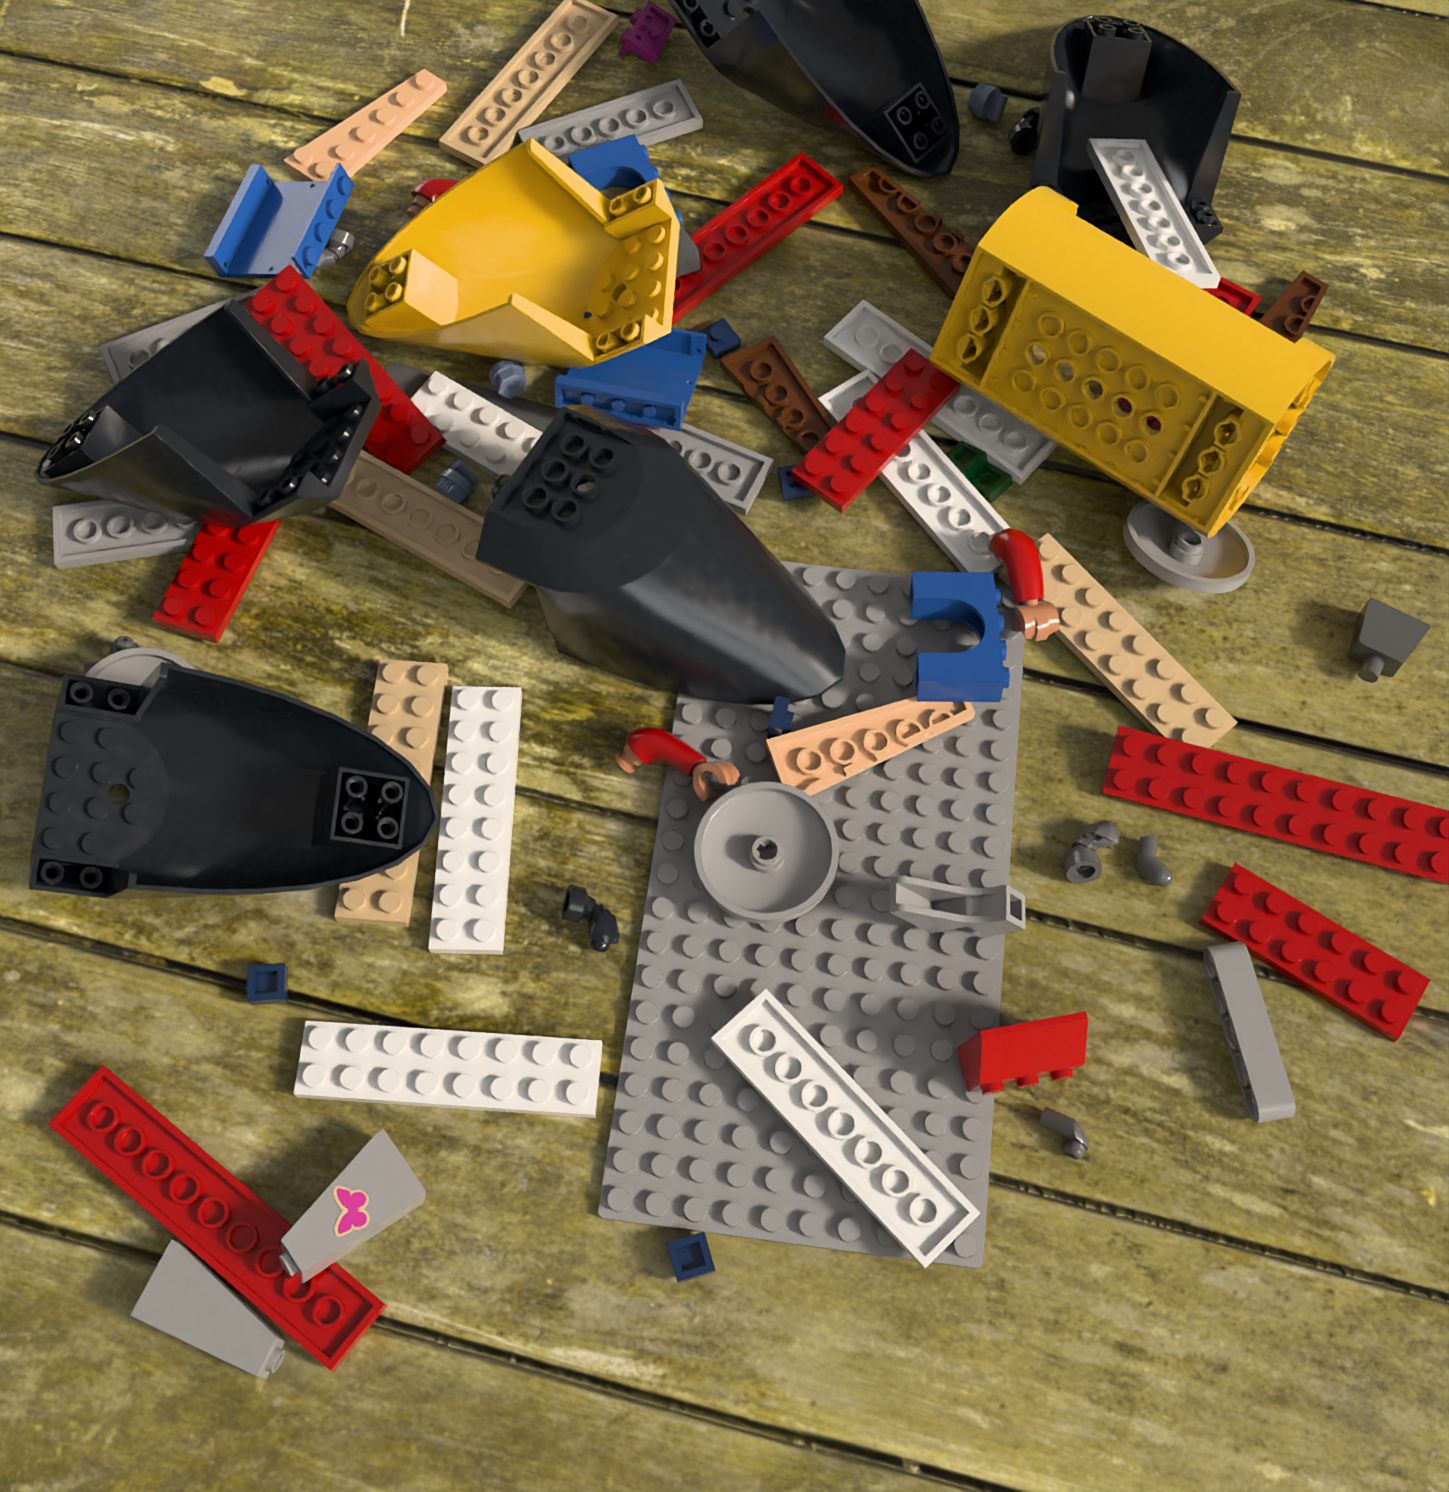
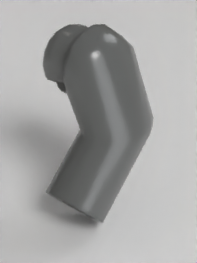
M1149 836L1141 837L1136 861L1137 871L1153 885L1160 887L1168 886L1173 879V874L1156 857L1158 840Z
M1048 1107L1044 1109L1040 1118V1125L1062 1134L1067 1141L1063 1147L1064 1153L1070 1158L1081 1159L1084 1150H1088L1089 1140L1078 1122Z

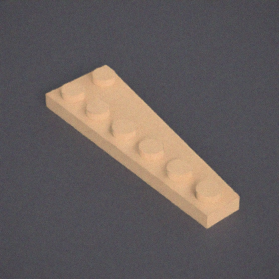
M426 69L421 70L304 147L296 149L293 154L283 160L286 169L304 181H328L336 163H341L348 176L352 177L447 92L446 82Z
M915 696L766 739V747L779 783L791 785L812 796L973 719L975 711L971 702H917Z

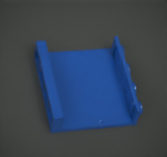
M336 163L328 181L273 182L261 164H251L207 248L204 258L220 278H274L287 265L291 264L303 279H310L355 185L341 163Z
M590 312L584 313V318L592 316ZM671 328V333L602 363L581 369L570 368L567 376L558 374L555 380V408L561 409L562 406L589 404L633 423L680 431L705 361L707 334Z

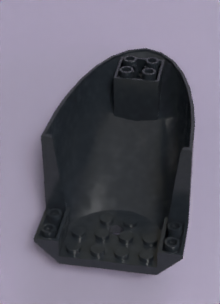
M667 0L701 52L718 72L735 85L761 97L799 119L855 144L905 172L926 179L945 176L951 173L959 154L960 124L957 108L940 49L918 0ZM743 11L747 12L750 15L745 20L742 14Z
M1087 15L1073 18L1061 24L1054 32L1049 47L1031 169L1030 191L1040 186L1051 188L1078 205L1076 216L1136 250L1086 151V146L1089 138L1145 140L1204 246L1223 231V226L1214 212L1211 203L1242 93L1219 68L1203 55L1177 38L1156 28L1110 15Z
M232 298L154 353L103 394L74 422L70 423L39 460L34 476L37 482L44 486L84 493L142 510L226 529L248 527L310 513L338 499L381 409V404L368 362L364 358L352 365L346 363L335 375L331 377L326 375L318 381Z
M589 404L562 406L486 511L475 556L476 560L536 588L559 653L608 673L654 688L705 700L744 705H774L776 695L790 698V704L819 697L843 680L846 650L832 620L812 595L753 534L710 484L664 438L642 426ZM588 482L595 484L588 491L582 492L577 490L581 484Z
M161 662L140 685L64 673L53 715L31 849L29 889L104 899L214 897L307 891L358 881L398 866L426 845L440 820L432 788L409 760L377 736L333 713L285 694L234 678ZM119 785L125 788L128 798L124 804L117 805L109 800L108 790L111 786Z

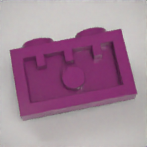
M648 0L643 9L637 7L630 18L629 23L633 26L631 29L626 27L619 39V43L623 46L618 55L623 58L629 49L653 66L677 19Z

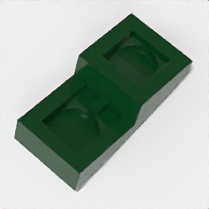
M961 440L945 454L989 503L995 501L1013 485L1012 475L989 463L987 453Z

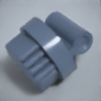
M979 83L971 91L967 106L976 117L984 121L991 120L1000 123L1009 96L1002 94L1001 90L997 87Z
M503 359L487 367L489 380L499 395L512 399L524 393L528 381L520 362Z
M458 459L451 465V469L446 468L440 474L434 491L461 505L463 501H467L474 493L473 487L478 484L479 479L461 459Z

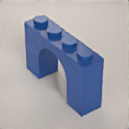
M635 134L568 155L569 168L574 170L576 174L598 191L612 187L635 189L656 178L660 179L656 166H651L649 163V155L645 145L639 144ZM664 187V188H665V191H666V193H667V195H668V198H669V200H670V202H671L670 193H669L668 189H667L666 187ZM675 209L674 212L677 219L683 226L681 214L678 209Z
M912 572L909 590L911 619L956 621L969 627L976 634L980 642L974 648L960 653H918L915 668L916 701L1000 702L1003 688L1009 687L1010 673L1009 668L1003 667V661L1006 660L1007 645L1006 640H1000V633L1003 632L1004 617L1003 613L997 612V607L1000 606L1001 589L1000 586H995L994 574L990 572Z

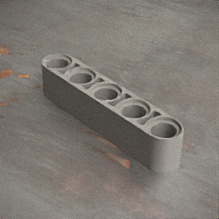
M1238 941L1205 947L1203 950L1205 971L1251 1120L1257 1124L1294 1117L1296 1108L1293 1093L1244 942Z

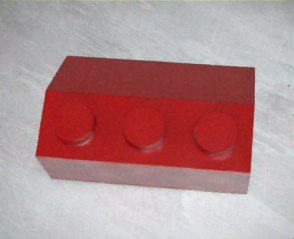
M1086 1011L981 1030L956 1048L967 1091L981 1090L982 1095H990L1004 1091L1003 1085L1016 1083L1017 1089L1039 1084L1038 1078L1050 1076L1052 1082H1057L1074 1077L1072 1071L1085 1064L1088 1028Z

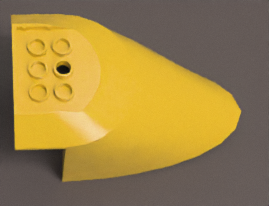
M531 137L455 184L422 209L393 235L372 258L356 281L346 305L349 322L361 334L386 341L562 368L581 369L593 366L671 333L680 223L659 178L609 200ZM590 312L592 316L584 318V313Z

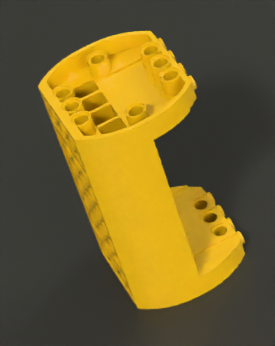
M1040 186L1029 191L1015 201L997 219L978 243L929 357L930 364L1207 538L1213 537L1239 509L1267 472L1334 364L1336 355L1306 337L1299 339L1296 343L1289 341L1076 216L1078 205L1051 188ZM1033 345H1038L1044 350L1045 360H1039L1034 356ZM1062 362L1072 366L1074 370L1073 378H1069L1062 373ZM1090 380H1095L1101 384L1103 389L1102 395H1096L1091 391L1089 387ZM1119 398H1125L1130 402L1132 406L1131 413H1126L1119 408ZM1154 416L1158 418L1161 423V430L1151 429L1147 424V417Z

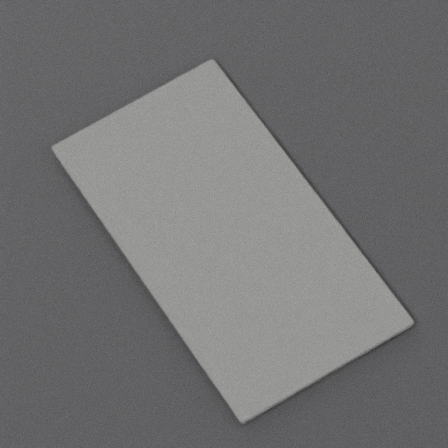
M780 561L812 595L835 624L846 650L843 680L819 697L789 705V711L795 713L790 733L915 697V668L918 653H960L968 651L980 643L976 634L962 623L952 620L911 619L909 590L912 576ZM1000 586L1001 601L1000 606L997 607V612L1003 613L1004 627L1003 632L1000 633V640H1006L1007 645L1006 660L1003 661V667L1009 668L1010 673L1009 687L1003 688L1000 702H971L975 711L973 719L811 796L826 810L835 826L839 841L838 868L834 881L824 898L810 911L790 921L775 924H759L741 920L725 912L705 892L698 878L694 859V842L698 826L707 810L715 801L734 788L754 782L779 783L766 747L768 724L774 705H744L705 700L678 693L672 734L707 758L706 763L723 760L732 763L740 774L739 784H721L713 773L710 778V784L717 796L713 800L702 802L693 788V776L689 777L667 764L598 1208L599 1216L602 1219L915 1261L711 1042V1038L767 989L980 1212L979 1216L931 1263L977 1269L983 1264L995 1094L982 1095L981 1090L967 1091L956 1048L981 1030L999 1027L1005 934L987 937L970 927L929 933L891 914L888 895L890 893V877L909 876L967 888H985L1009 884L1025 644L1023 633L1013 631L1015 606H1021V603L1013 602L1010 587Z

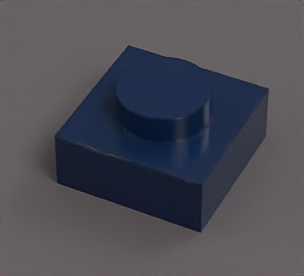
M724 318L698 331V333L707 334L706 350L714 360L741 347L740 337Z
M796 465L778 467L777 470L784 502L816 496L791 478V470Z
M776 695L768 724L767 739L783 735L784 732L790 733L795 714L789 711L790 698Z
M285 963L248 966L247 1002L249 1005L287 1003L288 966Z
M705 1232L667 1243L678 1284L715 1273Z

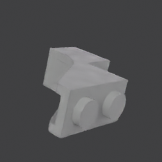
M909 876L890 877V893L888 895L890 913L929 933L970 927L988 937L1026 930L1025 895L1008 885L967 888Z

